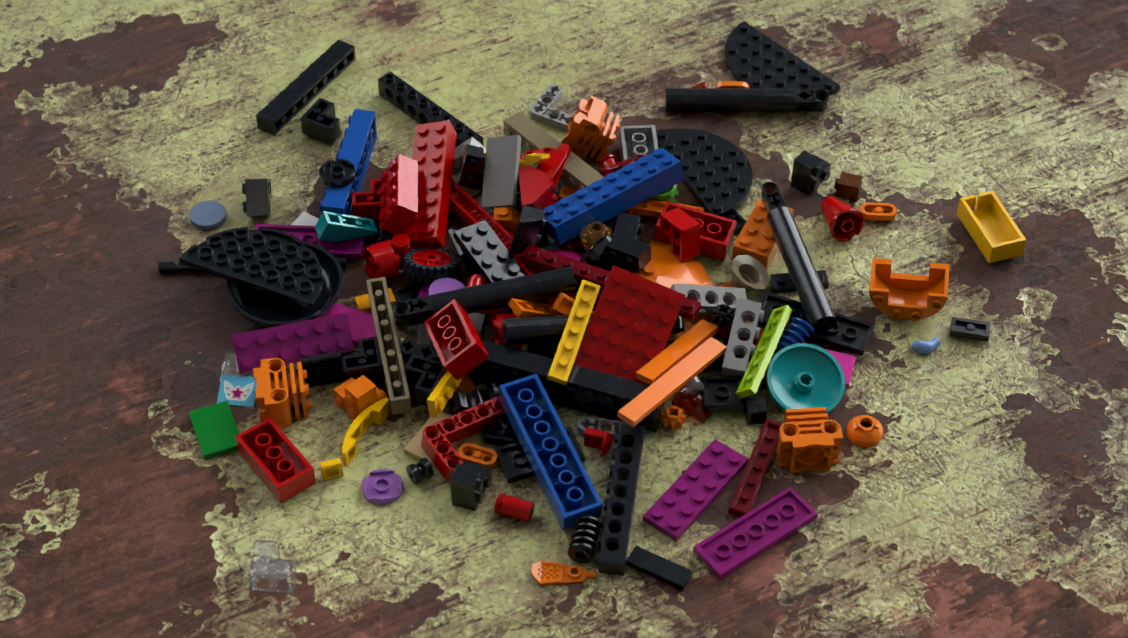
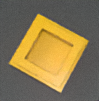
M340 458L320 462L323 480L343 476Z

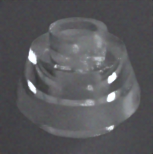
M695 376L679 390L686 396L688 394L693 396L703 390L704 384Z

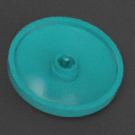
M797 343L784 347L774 355L766 371L765 380L768 394L776 406L783 412L786 409L826 407V413L829 414L838 405L844 393L845 377L839 362L828 351L813 344Z

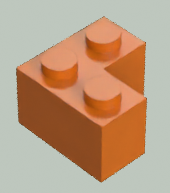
M364 375L356 380L351 377L333 389L334 403L338 408L345 410L352 420L356 419L367 407L378 401L376 385Z

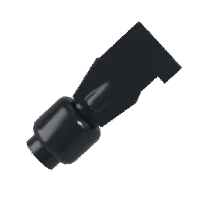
M759 387L755 395L743 398L747 425L764 424L767 419L765 398L761 394Z

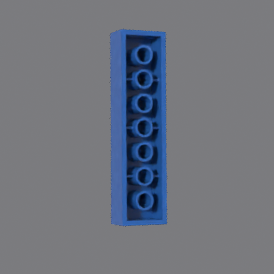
M354 109L352 116H349V126L345 128V138L341 140V150L337 152L336 161L342 158L353 163L356 177L351 184L345 187L332 188L328 186V188H325L324 201L320 202V212L328 211L353 216L352 192H360L377 140L375 111Z
M664 148L656 149L647 156L641 157L637 161L625 165L622 169L608 174L599 181H595L591 185L577 190L574 194L562 198L551 206L545 207L542 211H545L544 219H547L545 224L546 233L559 245H562L617 216L619 213L685 180L681 161Z
M533 374L500 385L498 399L562 530L574 527L575 520L581 516L601 517L603 504L538 375Z

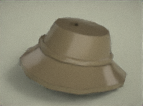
M737 255L731 261V271L733 272L731 282L734 288H745L746 292L763 291L768 286L769 275L767 270L756 258L749 255Z

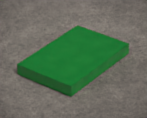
M228 401L188 412L204 460L237 450L235 436L239 434Z

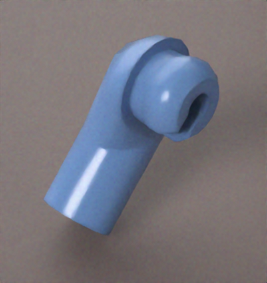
M934 337L929 342L922 340L914 341L911 347L913 351L928 355L941 342L938 338Z

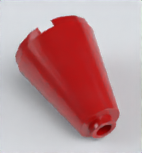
M832 196L825 198L821 202L820 208L830 234L837 241H850L852 236L858 235L862 231L864 217L859 210Z

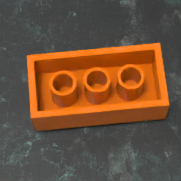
M759 199L733 245L732 260L737 255H749L760 261L768 270L779 248L768 224L767 213L762 199Z

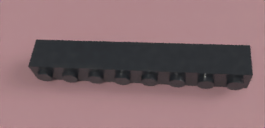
M338 39L270 101L268 105L257 113L258 128L275 136L356 60L355 46Z

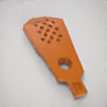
M542 560L532 564V577L540 586L581 583L585 579H596V571H586L584 567Z

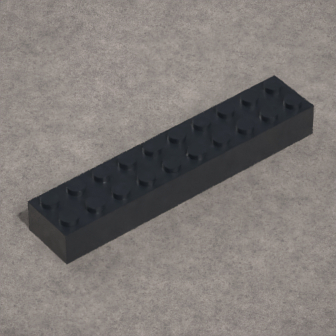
M482 339L481 341L489 357L469 372L472 382L486 385L490 380L506 384L537 374L553 405L619 421L623 420L617 417L618 411L650 386L574 364L565 386L547 379L554 359ZM664 402L636 425L645 426L646 431L657 432L661 423V413H664Z

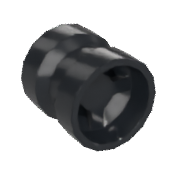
M425 457L420 459L417 464L406 466L407 474L414 485L420 483L423 478L434 476L432 465Z

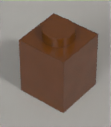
M842 172L840 179L836 178L834 189H837L836 197L857 201L861 191L863 176Z

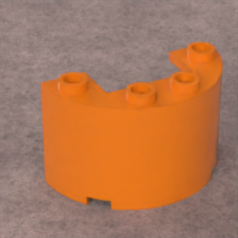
M873 258L869 294L871 301L881 312L893 319L919 321L938 313L944 307L948 297L950 264L930 263L929 276L891 273L892 259Z

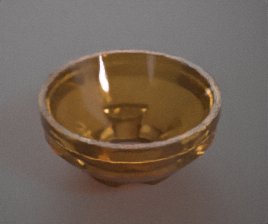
M594 221L582 228L580 242L585 247L591 248L598 239L606 234L612 239L613 231L600 221Z

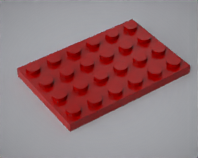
M613 265L577 352L574 365L647 384L635 378L636 372L665 349L686 295Z

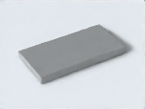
M520 135L487 138L481 204L483 209L516 207L521 148Z

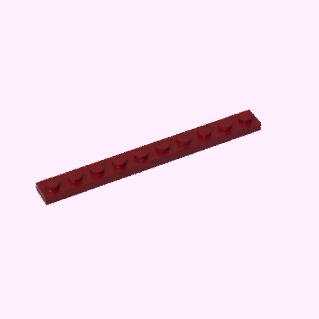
M530 244L520 256L521 262L547 271L571 266L575 280L582 282L583 279L600 285V289L604 288L610 271ZM685 297L678 315L694 320L701 309V302Z

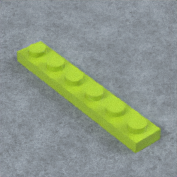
M788 305L773 309L737 389L736 394L740 398L753 396L757 393L760 382L765 375L764 373L771 362V357L777 348L778 341L783 334L785 325L789 321L792 309Z

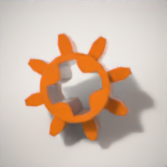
M670 406L665 408V413H661V421H663L664 428L667 427L673 431L682 429V423H686V416L683 415V409L677 406Z

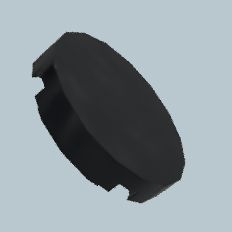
M339 158L338 161H333L332 159L322 164L319 169V177L326 186L341 188L354 181L356 170L354 164L349 160Z

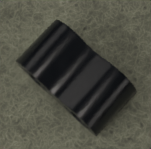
M406 338L400 343L402 357L407 362L412 354L437 361L435 348L430 344H418L412 338Z
M473 389L469 392H454L452 398L448 400L451 415L453 416L486 402L485 391L483 389Z

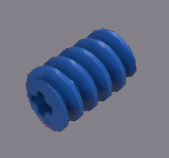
M793 318L792 323L788 324L787 329L783 330V335L778 341L776 352L798 342L805 343L802 337L810 338L807 331L814 333V328L800 318Z

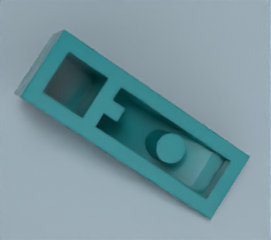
M323 211L315 226L319 240L331 242L374 235L378 232L373 219Z

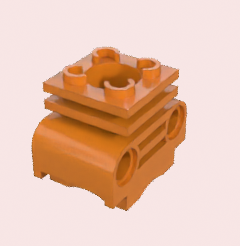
M591 96L589 101L581 99L578 104V111L572 115L567 126L568 133L563 137L561 144H568L571 152L581 159L586 157L592 146L593 149L590 154L592 159L597 150L600 149L596 158L597 161H600L602 156L607 155L609 151L607 149L608 145H613L616 139L614 132L618 131L620 127L618 123L620 116L616 115L610 125L614 113L610 112L604 122L608 109L604 101L594 96Z
M270 358L260 360L261 367L253 368L254 379L257 382L255 394L257 406L260 408V422L270 417L280 429L288 428L292 424L291 407H295L296 419H300L299 406L303 405L304 418H308L311 402L310 400L306 401V397L310 393L308 383H304V379H307V371L302 370L301 362H297L299 376H295L294 365L289 363L291 377H287L285 362L282 359Z
M826 407L786 409L784 423L780 426L776 453L778 467H789L790 473H800L806 470L830 471L831 464H839L843 434L841 426L837 421L828 420Z

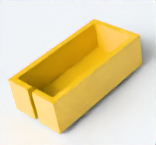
M994 191L978 194L977 201L975 195L959 199L957 215L988 263L1023 255L1026 239Z

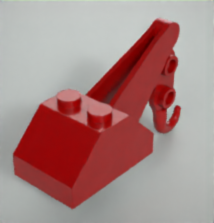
M561 144L556 149L545 147L537 150H528L520 156V160H525V155L550 154V158L540 163L536 168L529 165L519 167L522 208L523 205L530 207L540 206L543 210L545 207L558 202L557 194H553V192H555V187L571 156L568 144Z

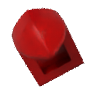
M586 427L584 446L601 449L600 457L604 456L612 446V435L607 431Z

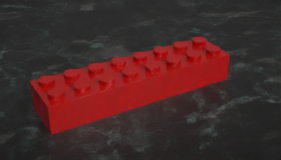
M450 120L416 125L412 159L418 161V213L403 231V234L410 238L411 249L416 250V247L423 248V246L428 248L430 246H434V248L442 247V249L445 247L457 136Z

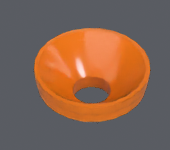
M860 415L849 421L846 435L857 446L873 447L882 440L883 427L874 417ZM863 421H867L871 423L872 426L865 428L861 426L860 423Z

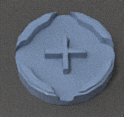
M216 201L200 202L192 207L190 211L192 225L200 230H210L209 228L213 227L216 229L224 224L227 219L225 207Z

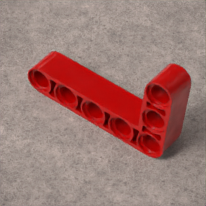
M495 397L424 428L421 447L445 480L450 481L457 464L463 465L462 458L451 444L481 432V429L486 425H497L496 417L506 414L498 399L499 397Z

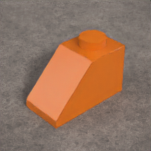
M494 207V219L511 236H514L521 213L512 207Z

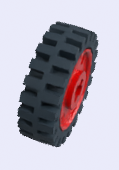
M423 246V248L416 247V250L411 249L404 255V275L413 282L417 281L419 284L425 282V285H429V283H433L440 278L455 279L459 275V256L447 248H434V246H430V248L427 246Z

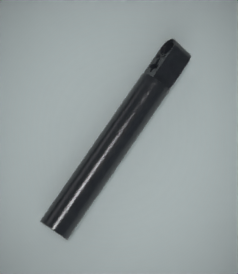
M665 89V111L822 112L826 110L829 100V93L824 89Z
M766 182L762 185L761 190L762 203L767 213V221L810 325L814 328V332L828 331L836 325V316L791 210L786 207L777 184Z
M571 266L401 301L393 306L394 322L399 327L422 324L454 299L468 314L509 306L508 303L512 298L534 301L558 296L561 292L564 294L576 292L574 273Z
M591 313V315H590V318H589L587 327H586V329H585L584 335H585V333H586V330H587V328H588V325H589V323H590V320H591V318H592L593 313ZM569 315L503 318L501 323L503 344L560 342ZM677 316L671 334L680 333L685 330L682 316Z

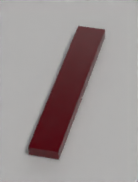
M765 420L729 506V514L742 517L752 510L776 452L781 423Z

